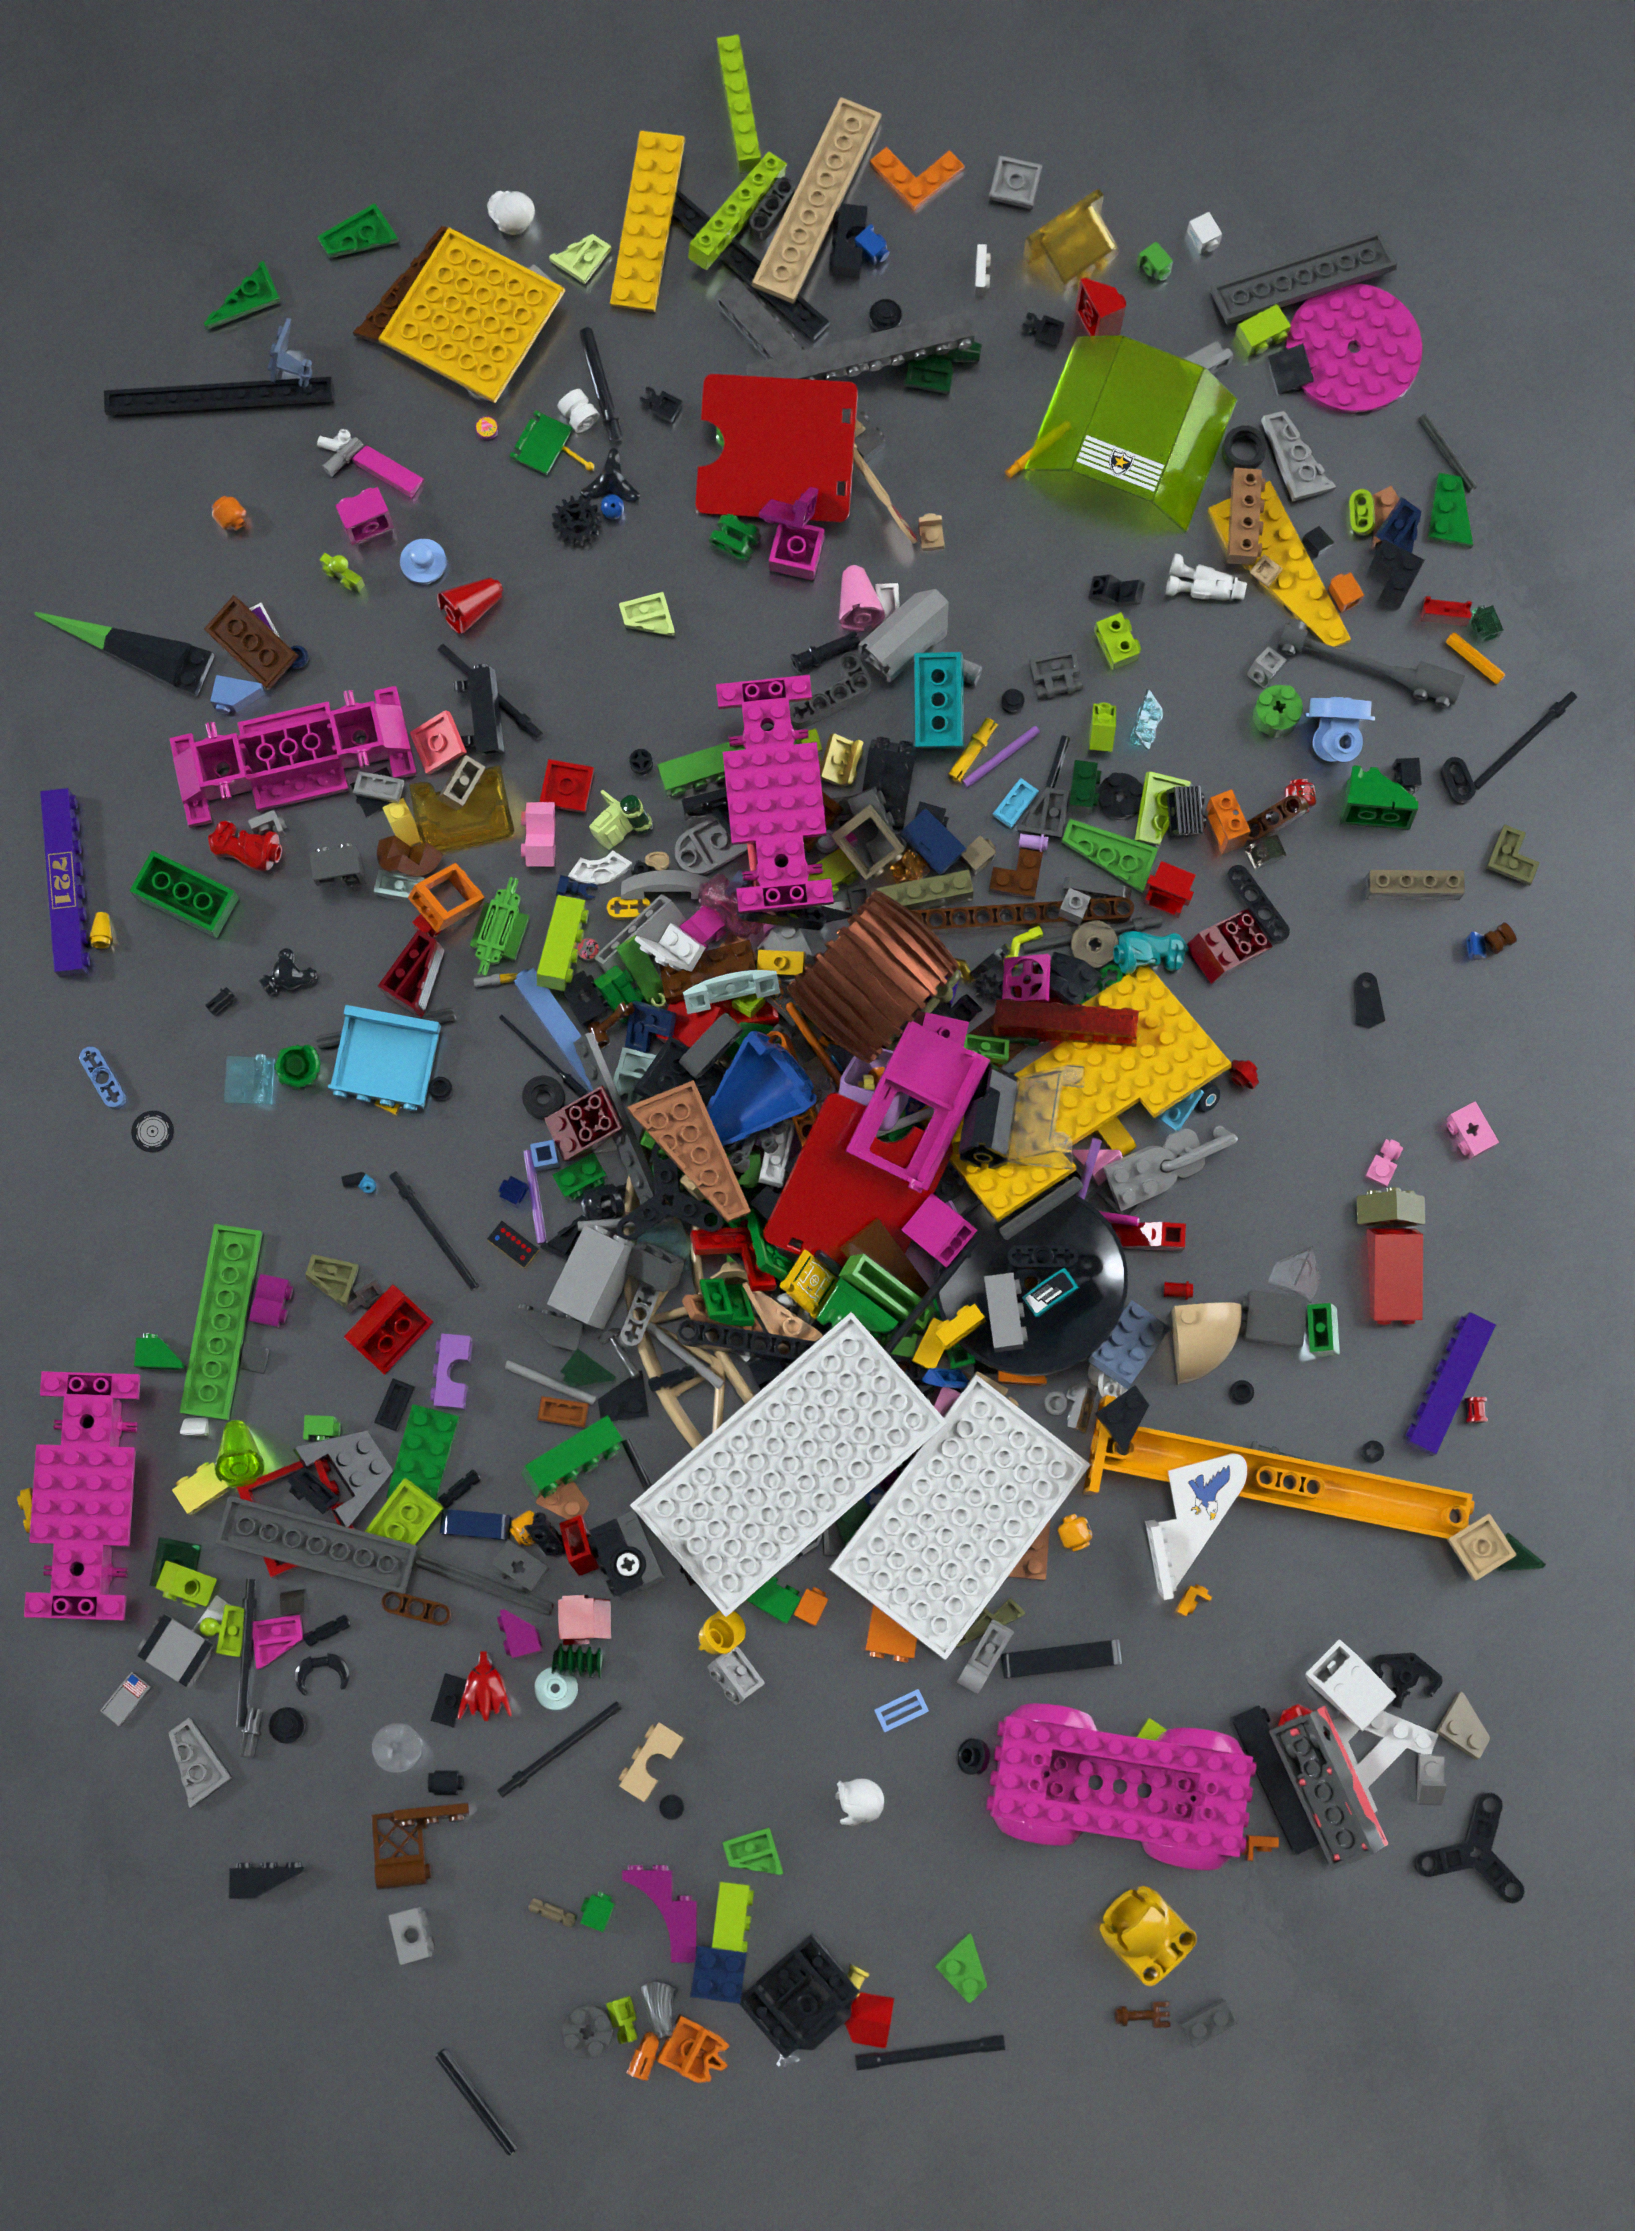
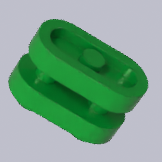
M732 514L721 515L717 522V526L721 531L713 530L708 539L709 542L718 549L741 560L749 561L753 554V550L749 545H758L762 537L759 533V528L753 524L746 525L740 522ZM729 534L740 539L741 541L729 536Z

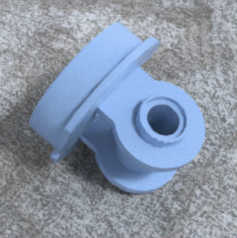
M1343 697L1310 698L1309 713H1305V717L1320 718L1319 728L1313 737V748L1318 757L1329 762H1347L1359 755L1363 746L1359 721L1375 720V717L1370 716L1371 701L1352 700V698Z

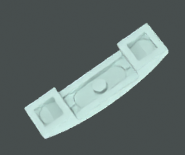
M751 970L725 974L706 980L683 992L687 1014L711 1009L710 1003L756 993L757 998L780 993L776 971Z

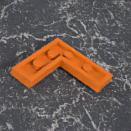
M887 147L870 160V166L914 211L965 168L964 164L950 150L917 178Z

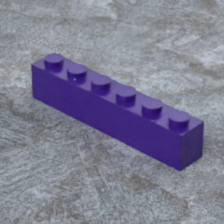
M1471 1312L1466 1314L1465 1317L1461 1316L1455 1327L1458 1332L1455 1338H1450L1445 1348L1449 1352L1445 1360L1441 1358L1435 1371L1438 1372L1436 1380H1431L1425 1391L1429 1395L1425 1403L1421 1401L1415 1414L1418 1415L1415 1424L1411 1423L1405 1436L1409 1437L1406 1444L1430 1456L1437 1454L1496 1324Z

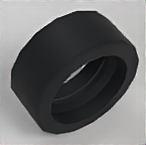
M1244 425L1233 428L1226 435L1222 447V456L1225 463L1233 470L1234 468L1256 469L1264 459L1267 450L1266 439L1257 428ZM1241 437L1249 438L1257 444L1258 452L1253 459L1241 460L1232 454V442Z

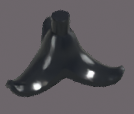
M616 448L609 450L602 473L591 484L580 491L583 498L593 499L612 493L624 500L636 502L641 496L623 477L620 456Z

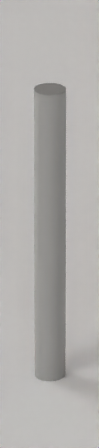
M670 1215L657 1225L674 1224V1217ZM622 1218L577 1221L578 1231H582L584 1225L593 1228L594 1224L604 1229L617 1228V1224ZM629 1222L623 1228L636 1226L634 1223Z
M654 1323L648 1324L646 1330L688 1365H692L694 1370L717 1389L724 1385L725 1382Z
M510 1360L505 1365L506 1370L590 1405H594L597 1397Z

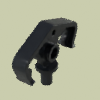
M1415 1653L1378 1655L1372 1661L1373 1672L1379 1678H1382L1384 1674L1381 1670L1383 1663H1388L1395 1669L1393 1678L1398 1688L1393 1687L1392 1689L1396 1695L1392 1704L1393 1707L1402 1709L1404 1698H1407V1695L1411 1693L1407 1689L1415 1686L1419 1677L1428 1676L1432 1679V1684L1427 1686L1425 1690L1429 1698L1442 1685V1676Z

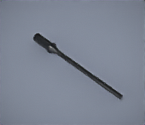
M500 1015L499 1018L560 1075L563 1083H566L580 1098L587 1094L588 1091L571 1074L562 1071L507 1018Z

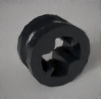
M1368 1441L1361 1448V1455L1365 1461L1375 1463L1384 1456V1447L1378 1441ZM1371 1445L1376 1446L1374 1449L1378 1448L1379 1453L1374 1458H1371V1454L1367 1455L1366 1450L1371 1448Z

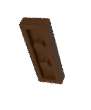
M468 1803L394 1810L393 1821L394 1824H399L400 1827L414 1826V1822L424 1821L425 1825L437 1824L439 1819H449V1822L464 1821V1817H468L469 1805Z

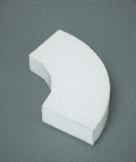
M612 851L607 857L600 860H586L580 857L568 877H570V880L578 881L580 884L594 883L595 885H603L623 876L633 863L615 851Z

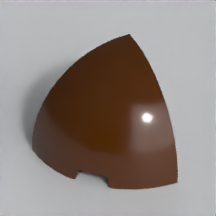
M395 835L379 840L377 847L379 865L384 870L403 877H418L430 873L438 866L443 856L440 851L427 842L410 847Z

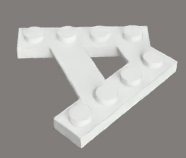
M1382 1711L1365 1729V1731L1382 1739L1357 1763L1348 1741L1360 1729L1341 1712H1339L1337 1719L1332 1720L1374 1813L1378 1810L1368 1787L1406 1748L1419 1754H1431L1439 1735Z

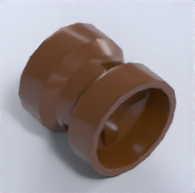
M1505 922L1500 924L1494 932L1489 931L1484 934V940L1494 954L1503 951L1505 946H1511L1517 942L1514 931Z

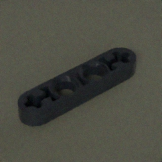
M1242 865L1232 866L1227 874L1228 884L1268 939L1275 944L1284 943L1290 934V928L1249 871ZM1234 872H1236L1237 874L1242 873V882L1246 884V882L1248 881L1250 884L1245 885L1243 889L1240 890L1239 888L1242 886V883L1239 879H1233ZM1253 889L1257 892L1258 898L1250 901L1245 897V892ZM1262 908H1267L1271 911V917L1264 920L1259 916L1258 911ZM1274 919H1276L1277 921L1274 923V925L1278 930H1284L1282 934L1283 937L1281 938V936L1279 935L1275 937V928L1273 927V925L1271 924L1269 928L1266 925L1270 924Z
M817 907L774 911L776 915H771L767 912L739 914L737 908V915L742 920L748 922L820 930L824 927L827 920L826 912ZM788 913L794 914L798 918L791 917Z

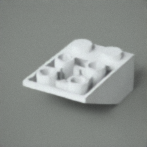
M1340 1639L1306 1673L1308 1683L1362 1732L1396 1698V1695Z

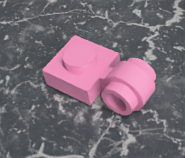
M1386 1139L1380 1149L1384 1157L1374 1156L1365 1177L1387 1187L1397 1167V1164L1390 1160L1393 1158L1398 1160L1403 1150V1147L1399 1146L1400 1143L1392 1139L1390 1141Z

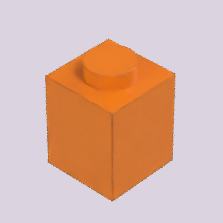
M1351 572L1346 575L1341 573L1331 579L1328 592L1340 613L1362 602L1364 593Z
M813 1587L812 1590L806 1589L794 1616L816 1627L829 1599L825 1598L826 1593L816 1587Z

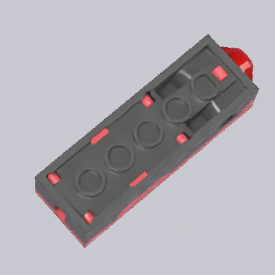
M1297 1704L1283 1710L1278 1726L1270 1730L1269 1733L1331 1869L1334 1870L1372 1855L1388 1845L1387 1839L1326 1707L1323 1706L1316 1710H1311Z

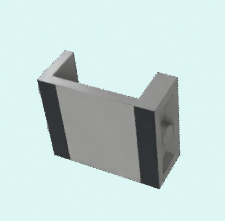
M164 1614L162 1617L159 1616L151 1627L153 1632L150 1637H145L138 1647L140 1652L137 1656L185 1687L191 1688L217 1645L172 1619L173 1617Z

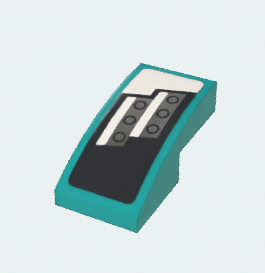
M1063 1268L1022 1298L1036 1317H1040L1053 1305L1063 1301L1079 1287L1068 1271Z

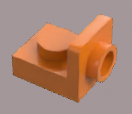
M1246 1835L1244 1853L1241 1852V1854L1245 1855V1860L1253 1861L1254 1846H1257V1851L1272 1852V1847H1279V1837Z

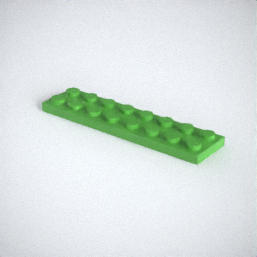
M214 1224L179 1412L181 1414L229 1421L263 1235L262 1231Z

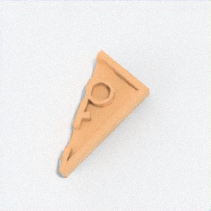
M748 1281L742 1284L768 1333L816 1341L823 1337L820 1331L764 1292H751ZM786 1344L778 1345V1351L781 1354H788L790 1352Z

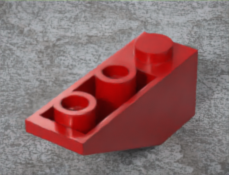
M1144 1222L1139 1223L1138 1226L1112 1223V1228L1116 1232L1123 1248L1180 1252L1185 1248L1186 1223Z

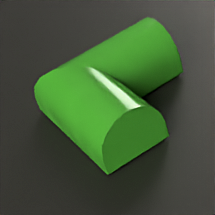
M966 1034L964 1048L990 1059L991 1063L1007 1064L1009 1060V1040Z

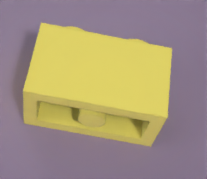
M206 1462L196 1469L197 1473L190 1478L188 1476L183 1477L175 1483L177 1487L172 1489L186 1513L191 1516L232 1489L218 1465L213 1462L211 1464Z

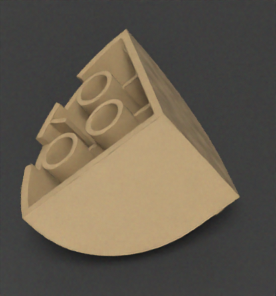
M1221 1302L1173 1307L1169 1313L1177 1385L1193 1382L1206 1376L1227 1358L1239 1335L1242 1320L1241 1304Z

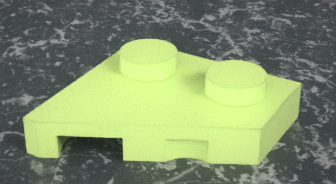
M591 234L583 238L581 242L567 246V250L557 255L555 253L552 254L549 259L550 262L586 284L611 251V246Z
M664 592L619 603L625 628L675 636Z

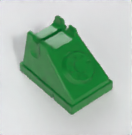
M1354 765L1350 779L1347 780L1340 823L1410 830L1418 811L1419 801L1400 784L1392 782L1382 775L1377 767H1370V770L1365 772L1361 766Z
M842 1278L836 1283L835 1289L817 1315V1320L821 1324L825 1325L831 1322L833 1328L852 1312L874 1338H880L882 1334H891L900 1325L897 1320Z

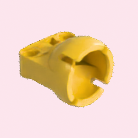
M1139 1886L1137 1891L1134 1889L1128 1890L1118 1897L1106 1910L1103 1916L1104 1923L1100 1925V1932L1105 1943L1146 1986H1153L1167 1976L1188 1955L1197 1942L1195 1932L1157 1891L1146 1886ZM1185 1932L1183 1938L1179 1939L1180 1935ZM1150 1967L1149 1971L1146 1974H1143L1144 1971Z

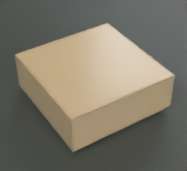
M1264 554L1249 573L1266 587H1269L1283 569Z

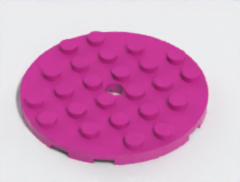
M1355 283L1309 298L1301 305L1291 321V328L1287 334L1288 338L1286 339L1285 348L1289 349L1302 343L1305 345L1314 382L1303 385L1301 388L1304 390V394L1311 400L1327 409L1346 414H1357V412L1366 411L1374 412L1383 409L1397 398H1400L1409 389L1417 375L1422 358V339L1418 325L1413 315L1401 301L1380 288ZM1357 343L1360 351L1357 353L1350 352L1348 345Z

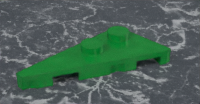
M261 261L250 277L246 276L242 280L241 285L236 287L224 299L225 303L216 312L213 311L204 322L206 330L280 302L264 261Z

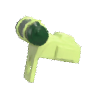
M604 790L600 792L610 806L593 821L589 828L601 845L610 850L622 842L624 836L632 830L639 834H644L653 829L650 815L645 811L643 804L636 796L627 795L619 802Z

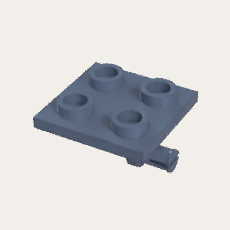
M287 318L284 327L279 326L276 336L278 341L277 343L273 342L270 350V356H272L268 365V371H271L270 381L275 382L279 370L299 376V385L302 387L304 382L303 387H307L309 379L312 377V362L308 360L307 363V359H304L301 363L286 352L291 319Z

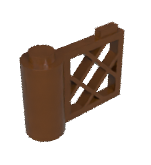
M393 1812L371 1815L377 1890L427 1884L428 1879L432 1878L431 1864H426L423 1829H428V1827L424 1824V1821L417 1822L411 1833L400 1827L399 1824H395L388 1834L384 1836L378 1831V1820L389 1819L394 1823L392 1819ZM397 1828H400L408 1835L399 1847L389 1840V1837ZM416 1831L418 1835V1840L413 1836L416 1833ZM379 1835H380L382 1838H384L380 1843H379ZM411 1838L418 1843L419 1854L407 1855L402 1850ZM386 1841L397 1849L390 1858L380 1859V1848ZM399 1852H401L404 1855L396 1857L399 1854Z

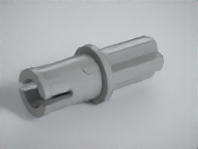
M357 437L352 438L341 450L337 449V453L322 467L333 477L346 463H350L349 460L363 448V443Z

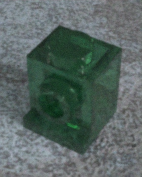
M1485 605L1473 609L1472 613L1474 616L1471 620V626L1473 631L1479 635L1476 640L1477 644L1499 638L1504 629L1494 606L1485 607Z

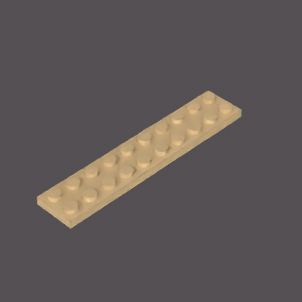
M840 97L755 275L752 287L794 304L835 217V213L839 209L880 122L881 113Z

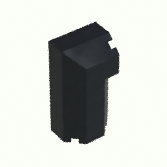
M990 1062L964 1114L959 1154L960 1160L973 1167L981 1168L983 1163L989 1164V1169H996L1008 1164L1020 1078Z

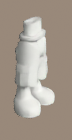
M1174 554L1169 572L1170 577L1166 586V595L1174 596L1178 592H1190L1191 597L1203 600L1233 601V598L1244 599L1247 582L1238 581V577L1216 571L1212 567L1200 564L1195 569L1188 567L1184 564L1182 555ZM1178 577L1191 578L1194 582L1182 581Z

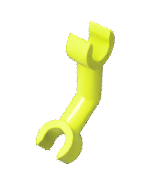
M1034 927L1028 932L1015 936L1010 947L1011 952L1005 958L1018 957L1021 944L1042 938L1043 932L1041 927ZM1019 964L1014 966V970L1018 968Z

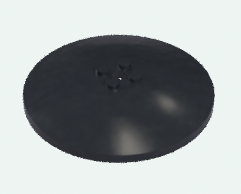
M1056 1187L1048 1188L999 1222L996 1221L980 1199L960 1214L961 1217L977 1229L973 1237L979 1243L971 1252L972 1256L965 1259L938 1293L936 1302L943 1322L947 1319L952 1321L958 1316L956 1313L966 1305L970 1307L975 1304L984 1315L986 1322L959 1341L958 1344L979 1362L1001 1372L1022 1376H1042L1064 1371L1081 1363L1107 1341L1116 1328L1125 1307L1128 1291V1268L1123 1247L1116 1232L1106 1218L1081 1197L1075 1194L1008 1240H1005L1000 1234L999 1229L1003 1225L1058 1189ZM1017 1245L1072 1246L1078 1252V1263L1074 1268L1066 1270L1079 1288L1063 1301L1057 1302L1040 1317H1036L1022 1298L1031 1291L1025 1287V1281L1028 1278H1035L1039 1285L1061 1269H1015L1008 1262L1009 1250ZM1028 1251L1029 1256H1022L1021 1252H1017L1016 1256H1012V1258L1016 1259V1263H1021L1023 1258H1029V1264H1033V1251ZM1041 1251L1036 1255V1260L1041 1264H1045L1050 1260V1255L1046 1251ZM1053 1251V1264H1058L1057 1259H1064L1065 1263H1070V1259H1074V1256H1070V1252H1065V1256H1057V1251ZM937 1259L934 1269V1283L946 1269ZM1014 1273V1279H1019L1021 1294H1017L1018 1303H1023L1025 1317L1020 1318L1021 1327H1026L1028 1341L1023 1342L1024 1349L995 1353L984 1277Z

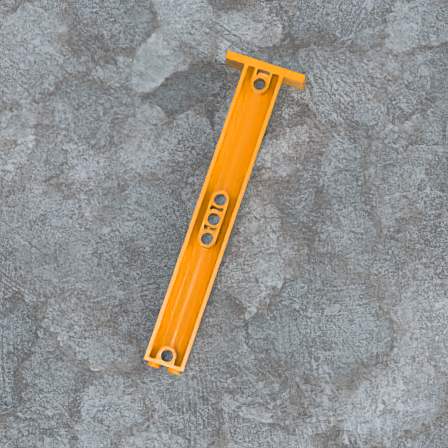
M1105 1395L1099 1399L1097 1412L1115 1400L1116 1397ZM1097 1416L1088 1463L1091 1465L1086 1470L1082 1494L1089 1496L1099 1493L1103 1469L1170 1482L1168 1470L1229 1454H1239L1245 1459L1247 1465L1246 1481L1238 1495L1240 1497L1447 1539L1469 1526V1515L1473 1514L1475 1502L1472 1501L1473 1494L1140 1426L1137 1428L1128 1446L1127 1454L1120 1455L1117 1452V1444ZM1261 1472H1266L1269 1475L1270 1481L1268 1484H1263L1260 1481L1259 1475ZM1286 1476L1293 1480L1292 1489H1287L1283 1484ZM1309 1481L1314 1482L1317 1486L1315 1494H1311L1307 1490ZM1452 1510L1456 1511L1459 1516L1456 1523L1452 1522L1449 1518Z

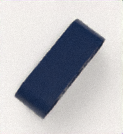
M442 1509L439 1534L508 1540L510 1538L512 1516Z

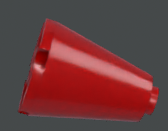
M490 577L448 589L437 595L438 606L440 610L445 609L448 616L444 618L456 633L462 634L502 598L503 587L497 579L494 580Z

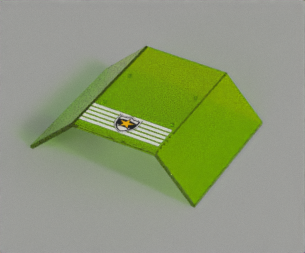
M1124 335L1077 337L1024 470L1073 471L1152 502L1183 532H1187L1237 398L1205 367Z

